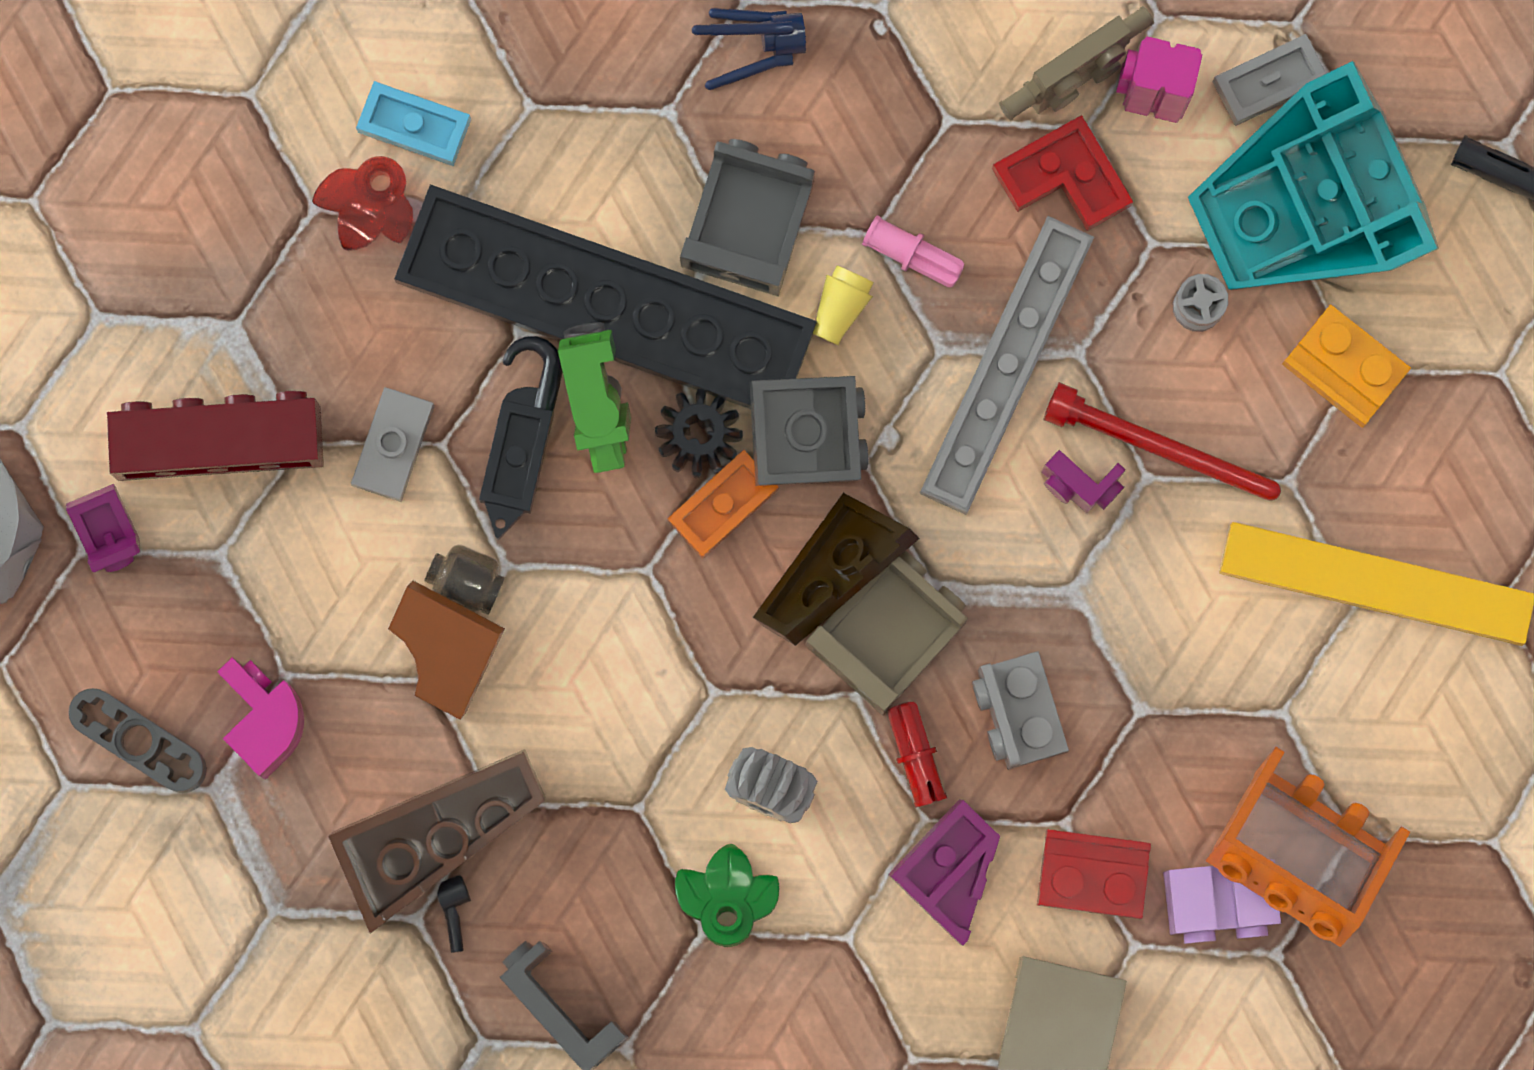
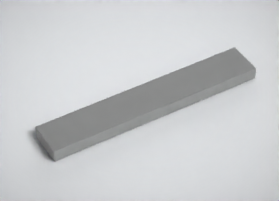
M1047 216L920 491L921 495L967 515L1094 236Z

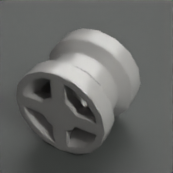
M1197 274L1189 277L1181 284L1173 300V313L1176 320L1184 328L1191 331L1203 332L1213 328L1220 321L1228 306V293L1225 285L1218 278L1209 274ZM1190 306H1194L1196 309L1200 310L1201 315H1200L1199 312L1196 311L1193 307H1192V308H1189V307H1190Z

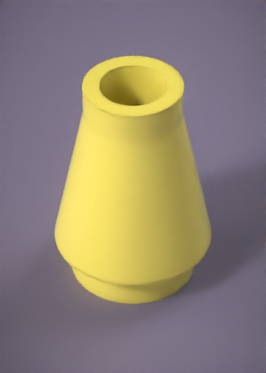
M837 265L832 276L826 275L813 334L839 346L844 334L873 297L869 295V292L874 282Z

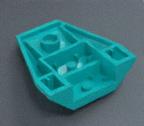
M1354 61L1306 83L1188 196L1229 290L1392 271L1439 249L1426 205L1381 107Z

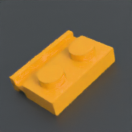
M1331 304L1282 363L1284 367L1361 428L1368 423L1370 418L1411 369L1410 366Z

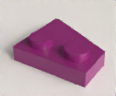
M959 799L888 875L956 942L963 946L969 940L971 933L969 927L978 899L981 900L987 881L986 872L989 863L994 859L1000 835L964 800Z

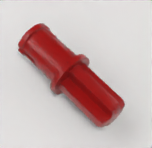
M906 702L888 709L887 714L901 756L896 761L897 764L903 763L915 801V808L946 799L947 795L944 793L932 755L937 750L936 747L930 748L917 704L915 702Z

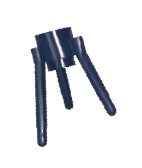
M712 8L709 10L711 18L756 23L694 25L691 30L694 35H761L763 51H773L774 56L708 80L705 83L707 90H713L774 67L793 65V54L806 53V35L802 13L787 14V11L762 12Z

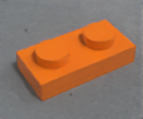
M743 450L667 519L673 528L703 559L779 490L778 485L755 486L754 460Z

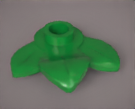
M727 844L713 855L706 867L705 873L688 869L678 870L675 878V891L682 911L686 915L701 921L702 930L708 940L718 946L733 947L741 944L749 937L755 921L770 915L775 909L779 899V880L777 876L773 875L753 877L752 867L747 856L734 844ZM724 912H731L737 917L736 922L731 926H722L718 923L717 919Z

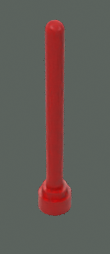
M1058 382L1043 418L1044 421L1063 428L1064 424L1074 427L1076 423H1079L1268 501L1276 500L1281 494V487L1274 480L1085 404L1086 398L1077 395L1078 389Z

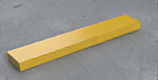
M1236 522L1230 524L1219 574L1520 646L1526 643L1534 606V593Z

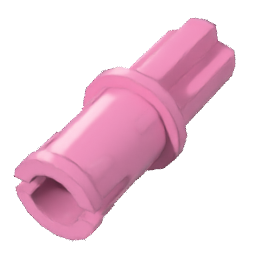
M878 215L871 223L862 243L863 246H868L901 263V270L906 272L908 268H911L946 287H953L956 284L964 267L962 260L923 241V234L919 233L916 237L883 220Z

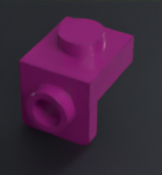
M1058 450L1045 464L1041 473L1048 478L1044 482L1045 487L1057 499L1065 504L1072 500L1087 514L1096 503L1104 510L1124 489V486L1118 480L1126 469L1117 463L1101 482L1097 484L1064 453Z
M115 484L66 503V511L88 555V564L92 572H97L104 568L106 572L120 570L131 564L135 559L134 555L141 552L140 538Z

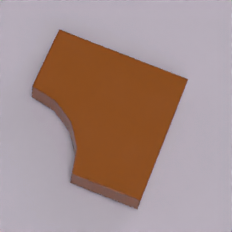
M412 580L402 596L388 630L405 642L415 658L418 673L415 696L461 720L470 706L505 628Z

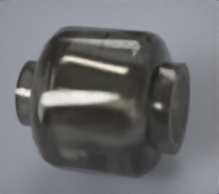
M457 544L449 550L446 557L436 553L424 581L433 585V591L478 615L481 612L489 615L505 577L498 574L500 569L496 559L463 544Z

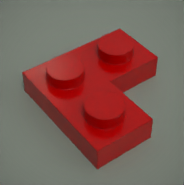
M1082 115L994 163L992 167L1017 212L1062 188L1087 231L1128 209L1133 204V200Z

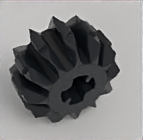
M704 389L697 390V404L692 405L689 404L687 396L681 392L676 395L677 404L681 409L680 412L668 406H664L661 409L663 418L673 425L662 424L655 427V435L657 437L671 439L659 447V453L661 457H669L679 452L672 464V468L676 472H680L686 463L691 461L693 462L692 475L694 478L701 477L702 463L708 462L712 472L717 474L722 470L721 462L717 457L718 454L731 461L737 456V451L726 442H739L743 440L742 430L727 428L739 420V413L737 410H729L721 415L719 414L726 402V398L721 394L715 397L711 405L708 406L705 405L706 391ZM698 423L702 429L711 427L713 432H707L708 442L700 444L696 438L687 440L684 435H691L690 425Z

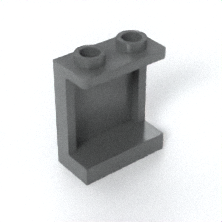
M730 139L729 144L717 141L713 162L689 238L686 237L680 255L681 267L779 297L813 188L815 171L807 168L808 163L805 160L793 155L779 154L776 159L759 154L757 146L743 140Z
M527 941L523 942L503 960L502 963L508 970L500 976V979L582 1070H594L623 1044L629 1036L616 1022L611 1021L595 1037L589 1040L531 975L532 969L552 952L551 949L541 941L534 946L529 942L527 943Z

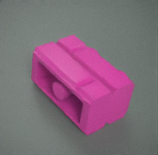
M1148 36L1141 41L1138 51L1128 49L1116 88V93L1125 94L1123 101L1125 111L1148 116L1150 112H1153L1154 117L1157 119L1178 123L1183 118L1194 94L1203 56L1200 49L1178 43L1173 48L1170 46L1169 41Z

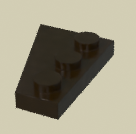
M843 492L753 618L766 629L796 646L920 538L910 528Z

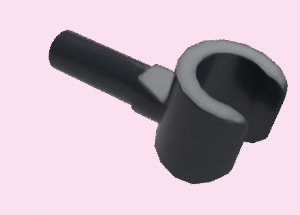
M457 875L442 881L437 892L445 919H447L451 953L464 951L460 916L456 907L471 901L463 877Z

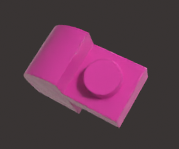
M232 657L217 672L253 710L223 740L258 776L266 780L298 746L304 729L303 707L297 693L285 680L269 693L266 688L272 681L251 660L242 666Z

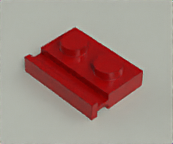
M1047 829L1037 906L1142 919L1151 843Z

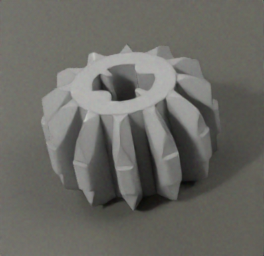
M749 747L743 748L738 758L733 761L727 775L729 778L725 790L736 802L779 821L795 823L799 822L805 811L809 809L815 796L814 790L817 780L806 768L796 765L793 761L786 760L777 754L769 753L763 749L758 750Z

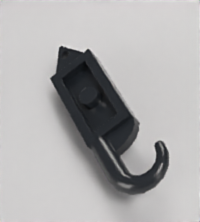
M538 336L523 337L514 341L503 357V364L509 366L519 353L527 350L534 351L543 360V370L538 388H517L507 393L504 400H502L479 498L480 503L486 505L497 540L501 539L524 513L531 514L563 371L558 349L550 341ZM503 520L505 521V527L497 528V522Z

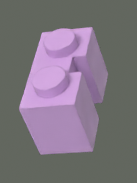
M1214 866L1174 869L1163 872L1170 935L1183 934L1184 944L1216 941V930L1236 929L1237 939L1268 936L1267 926L1281 924L1280 911L1269 906L1264 898L1241 883L1225 878Z

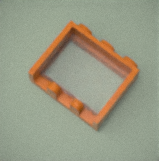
M1275 747L1256 770L1254 778L1205 861L1217 868L1228 880L1241 883L1264 898L1265 902L1272 908L1286 912L1308 926L1317 937L1331 941L1341 947L1361 926L1410 831L1401 826L1386 844L1361 829L1369 816V810L1364 805L1352 803L1342 815H1339L1317 801L1325 786L1324 781L1318 776L1309 774L1295 787L1273 773L1285 753L1280 748Z

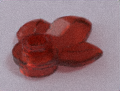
M376 156L369 158L358 169L341 168L335 170L320 183L313 196L312 202L317 207L339 213L337 219L338 236L342 248L346 251L367 247L376 240L380 233L393 242L402 243L413 224V208L404 196L406 189L405 173L402 167L389 157ZM379 175L389 177V187L383 191L374 190L372 182L375 177Z

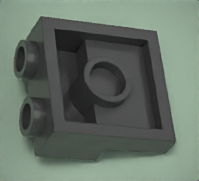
M855 376L749 382L755 486L861 480V470H867L868 446L866 439H859L858 418H864L865 395L862 387L856 388Z

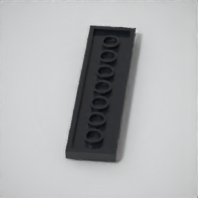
M431 184L394 278L397 284L558 341L565 339L563 332L571 327L594 322L604 323L605 331L612 330L616 349L614 361L696 390L704 389L707 394L715 397L721 394L727 401L751 409L749 382L797 379L817 322Z

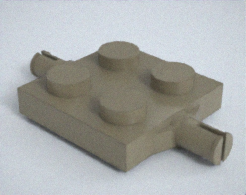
M1142 6L1124 20L1119 15L1035 71L1030 82L1027 81L1023 84V88L999 102L1005 116L1011 121L1031 106L1037 114H1040L1050 106L1056 112L1077 98L1079 95L1077 88L1093 78L1097 84L1110 77L1121 67L1118 60L1126 54L1125 47L1130 43V39L1149 26L1154 25L1151 14Z

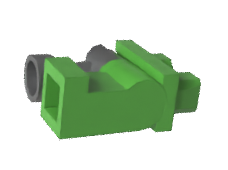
M601 322L571 327L563 332L565 339H561L559 342L558 354L573 420L576 425L574 439L577 451L589 449L594 473L625 467L624 454L627 451L625 441H629L631 413L629 404H621L620 402L622 388L619 381L607 375L604 362L613 361L615 358L616 349L612 330L605 331L604 323Z

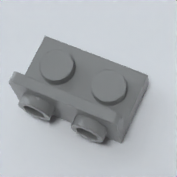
M1039 651L993 665L989 663L980 666L978 669L980 679L972 681V685L980 710L989 709L995 729L987 731L996 761L1005 759L1007 769L1009 770L1069 751Z

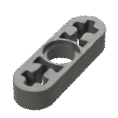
M86 689L79 692L71 701L69 719L77 731L164 787L178 793H188L197 789L203 783L207 771L206 762L196 749L100 689ZM100 699L103 700L105 703L101 710L116 721H119L121 712L128 715L115 728L111 742L105 739V736L112 731L111 729L97 721H93L89 727L84 724L88 716L82 709L87 702L96 705ZM135 726L146 727L152 735L150 749L140 756L130 755L124 747L125 734ZM165 739L171 742V745L164 750L165 753L181 761L186 755L192 758L188 766L194 771V774L190 779L180 777L174 783L171 780L174 774L173 769L161 761H157L155 770L148 767V764L159 756Z

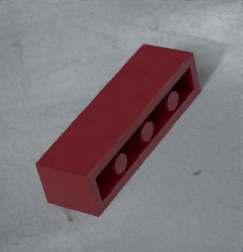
M304 391L279 392L276 394V400L256 402L254 395H230L224 397V404L204 405V400L200 398H181L173 400V407L156 409H152L151 402H126L121 404V411L107 412L109 472L118 481L324 467L321 406L315 398H307V392Z

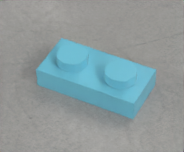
M374 81L356 129L360 134L454 166L470 125L471 117L467 113Z

